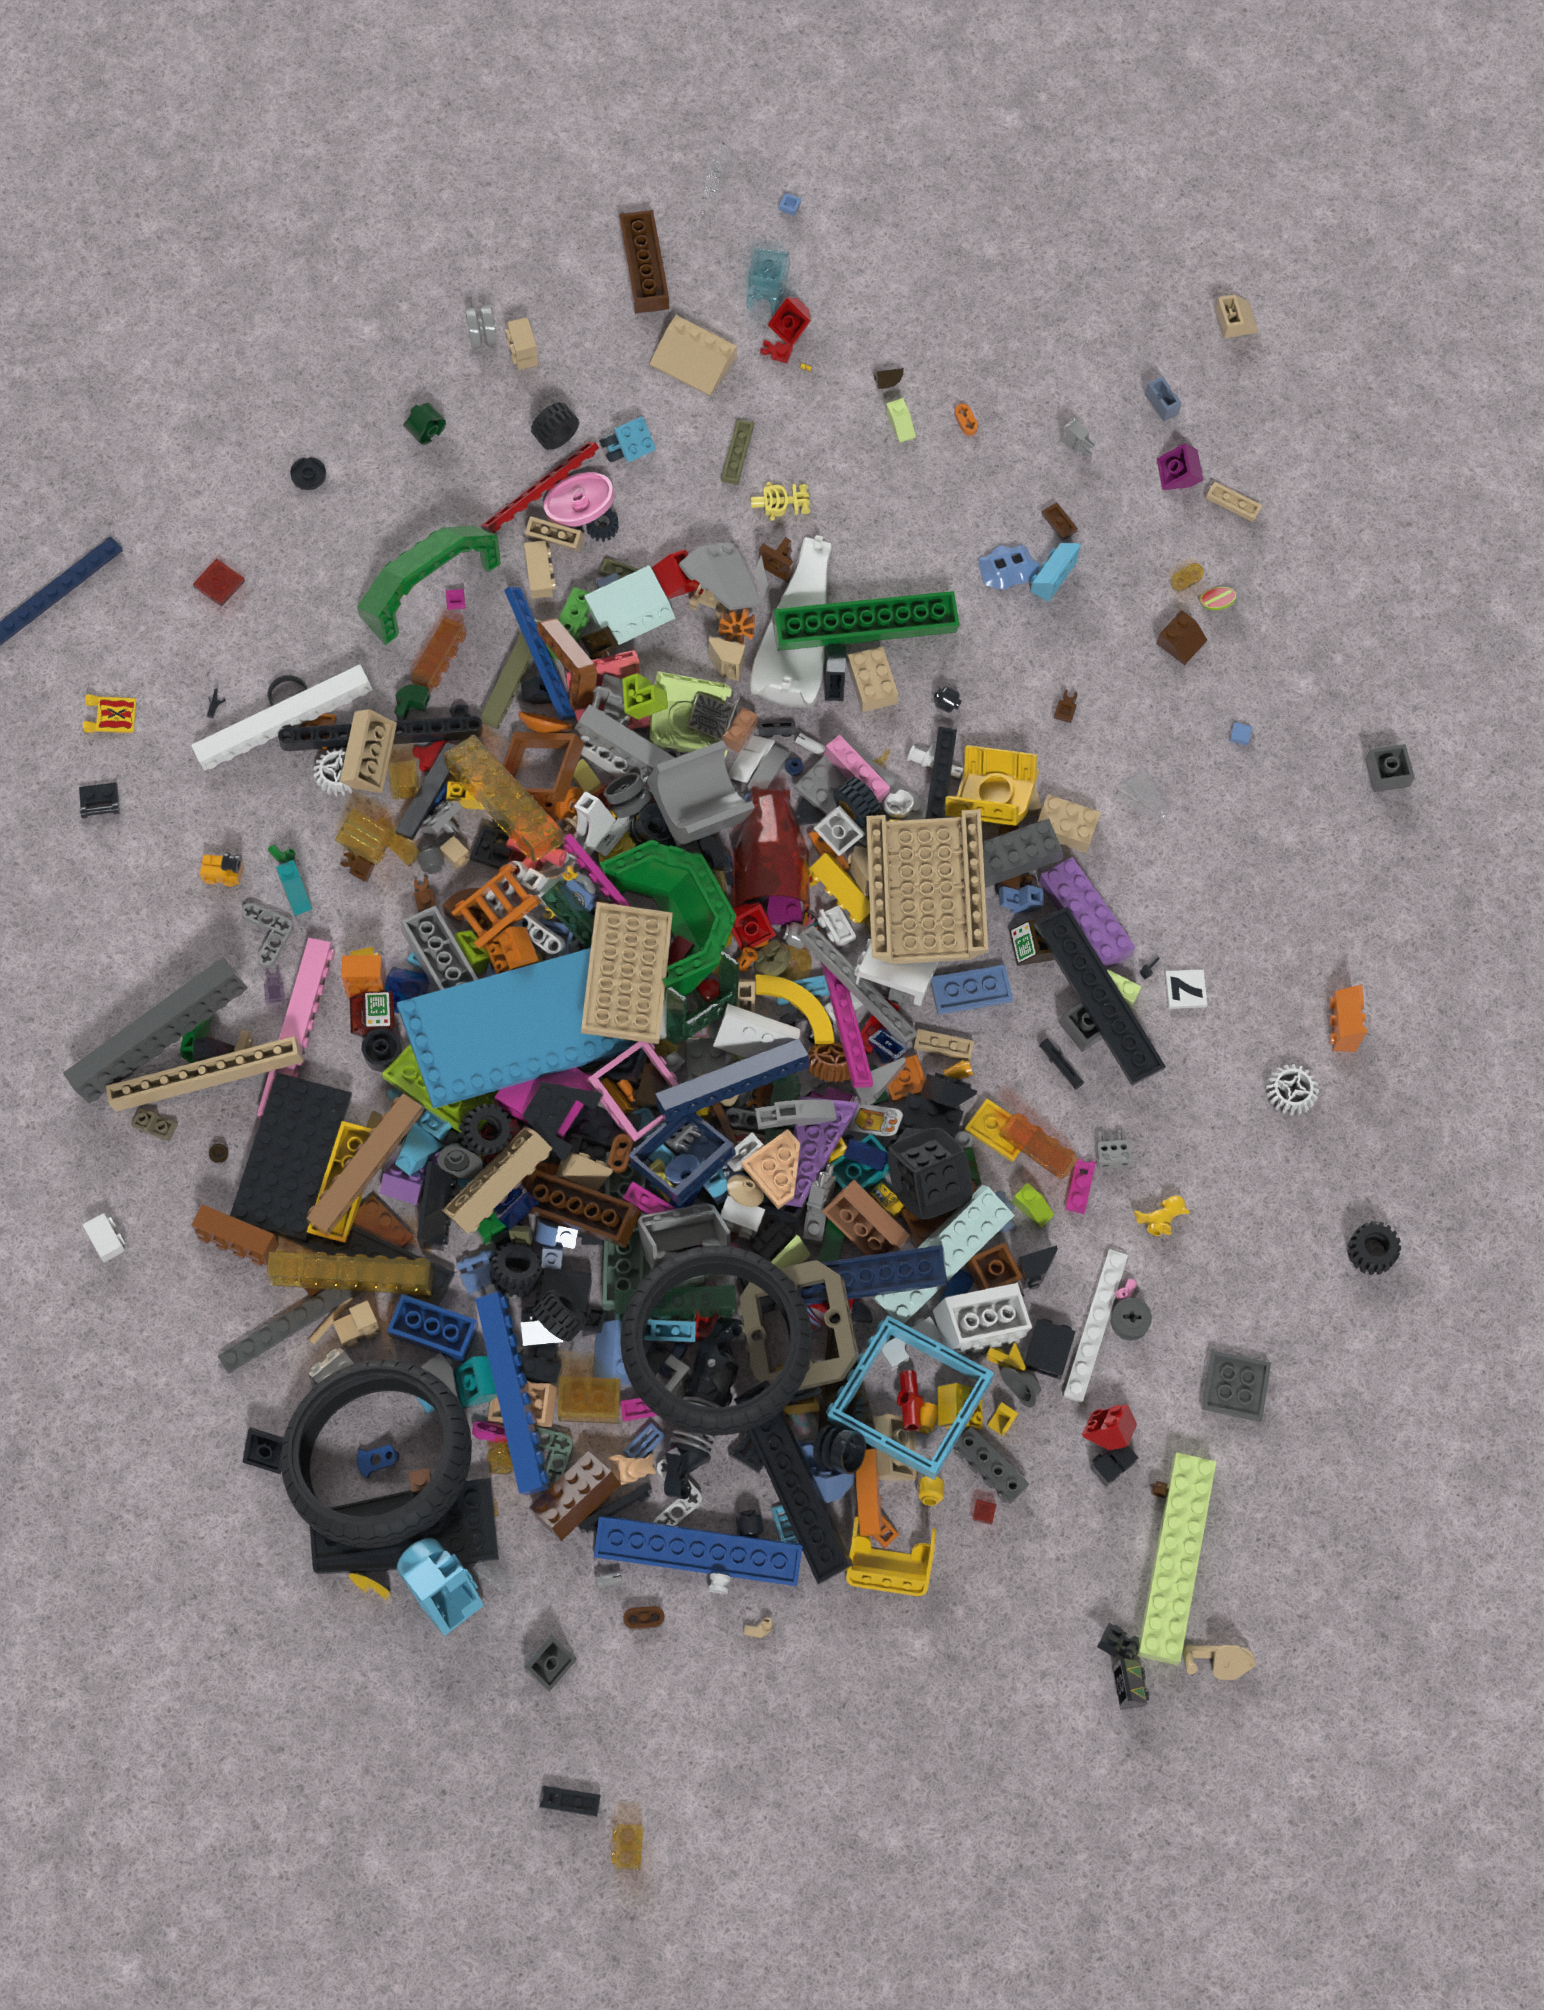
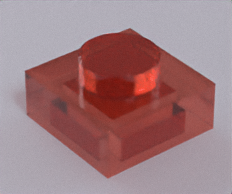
M977 1499L972 1520L992 1525L997 1504Z

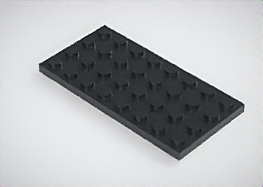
M276 1073L230 1216L262 1230L306 1241L309 1226L306 1219L308 1217L307 1213L316 1204L341 1122L345 1120L353 1095L352 1092Z

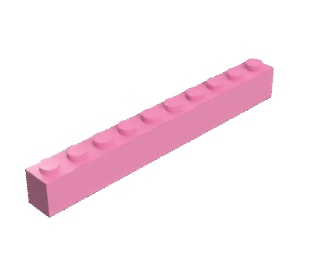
M308 938L279 1040L295 1036L301 1045L302 1054L304 1048H308L310 1038L308 1033L309 1030L312 1031L314 1028L315 1020L313 1016L314 1013H318L320 1002H318L319 995L322 996L324 993L325 985L323 981L324 978H328L330 967H328L329 960L332 961L335 954L331 942ZM303 1063L269 1071L257 1113L259 1121L262 1119L276 1073L299 1078L298 1068Z

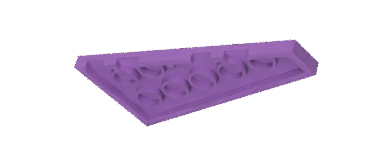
M800 1096V1100L834 1101L837 1120L804 1126L795 1124L793 1135L800 1142L794 1198L785 1205L802 1207L810 1193L811 1185L819 1177V1173L822 1172L859 1107L858 1103Z

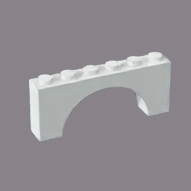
M584 792L574 806L578 815L574 838L590 856L616 819L597 797ZM567 852L565 863L561 868L555 865L543 871H535L530 868L519 883L530 895L539 896L542 900L540 905L544 907L550 905L553 908L567 883V880L563 878V872L570 874L567 872L566 867L572 866L574 872H579L581 868L575 861L577 858L572 853L569 854Z

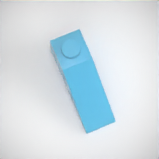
M648 1320L644 1341L695 1342L696 1322Z

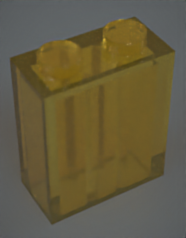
M353 808L334 841L377 865L383 860L387 847L393 843L396 832Z

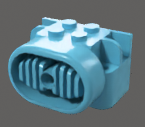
M425 1538L415 1542L399 1558L397 1571L400 1577L444 1636L484 1606L475 1590L478 1586L473 1581L470 1573L461 1566L458 1558L454 1554L451 1556L447 1550L445 1551L436 1539Z

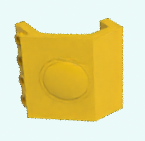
M967 745L965 747L963 777L956 797H946L945 816L962 817L963 810L981 809V821L1016 826L1026 817L1040 771L1037 770L1038 754Z

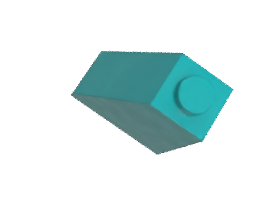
M294 860L276 866L281 885L294 916L313 910Z

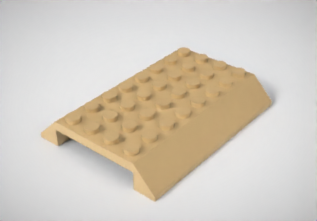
M981 809L963 810L962 817L886 821L885 815L866 816L872 958L890 964L971 960L988 952Z

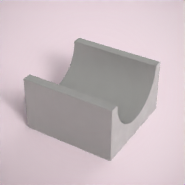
M724 740L656 765L646 780L677 847L740 824L755 809L752 801L745 802L737 794L730 781L725 765L726 745Z

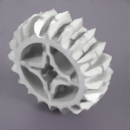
M342 747L340 751L333 748L331 753L327 750L326 756L321 754V760H316L317 766H314V778L317 785L321 787L322 791L327 790L329 795L334 791L336 797L339 792L343 796H345V791L352 794V787L340 782L346 755ZM324 775L334 778L335 782L328 780Z
M1286 1064L1283 1069L1279 1067L1276 1072H1272V1078H1269L1267 1081L1269 1084L1266 1087V1090L1269 1091L1267 1098H1272L1270 1104H1277L1276 1110L1280 1107L1283 1108V1114L1287 1110H1289L1290 1116L1294 1114V1111L1297 1115H1300L1302 1111L1306 1113L1309 1108L1314 1106V1102L1318 1099L1316 1096L1319 1093V1089L1316 1088L1318 1082H1313L1315 1075L1309 1076L1310 1071H1302V1066L1296 1069L1295 1064H1292L1291 1068ZM1287 1077L1294 1078L1292 1081H1281V1079ZM1300 1081L1305 1085L1306 1088L1300 1085ZM1295 1083V1086H1294V1089H1295V1090H1294V1092L1292 1093V1095L1290 1096V1094H1291L1290 1089H1291V1087L1293 1086V1084ZM1278 1089L1285 1094V1099L1281 1096ZM1294 1098L1304 1099L1300 1102H1291Z

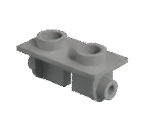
M814 1077L791 1097L794 1100H800V1096L810 1097L813 1091L823 1095L827 1088H832L833 1085L827 1080L820 1081L819 1077Z

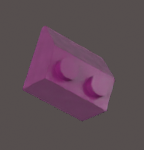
M1186 443L1157 458L1163 490L1190 488L1204 481L1198 449Z

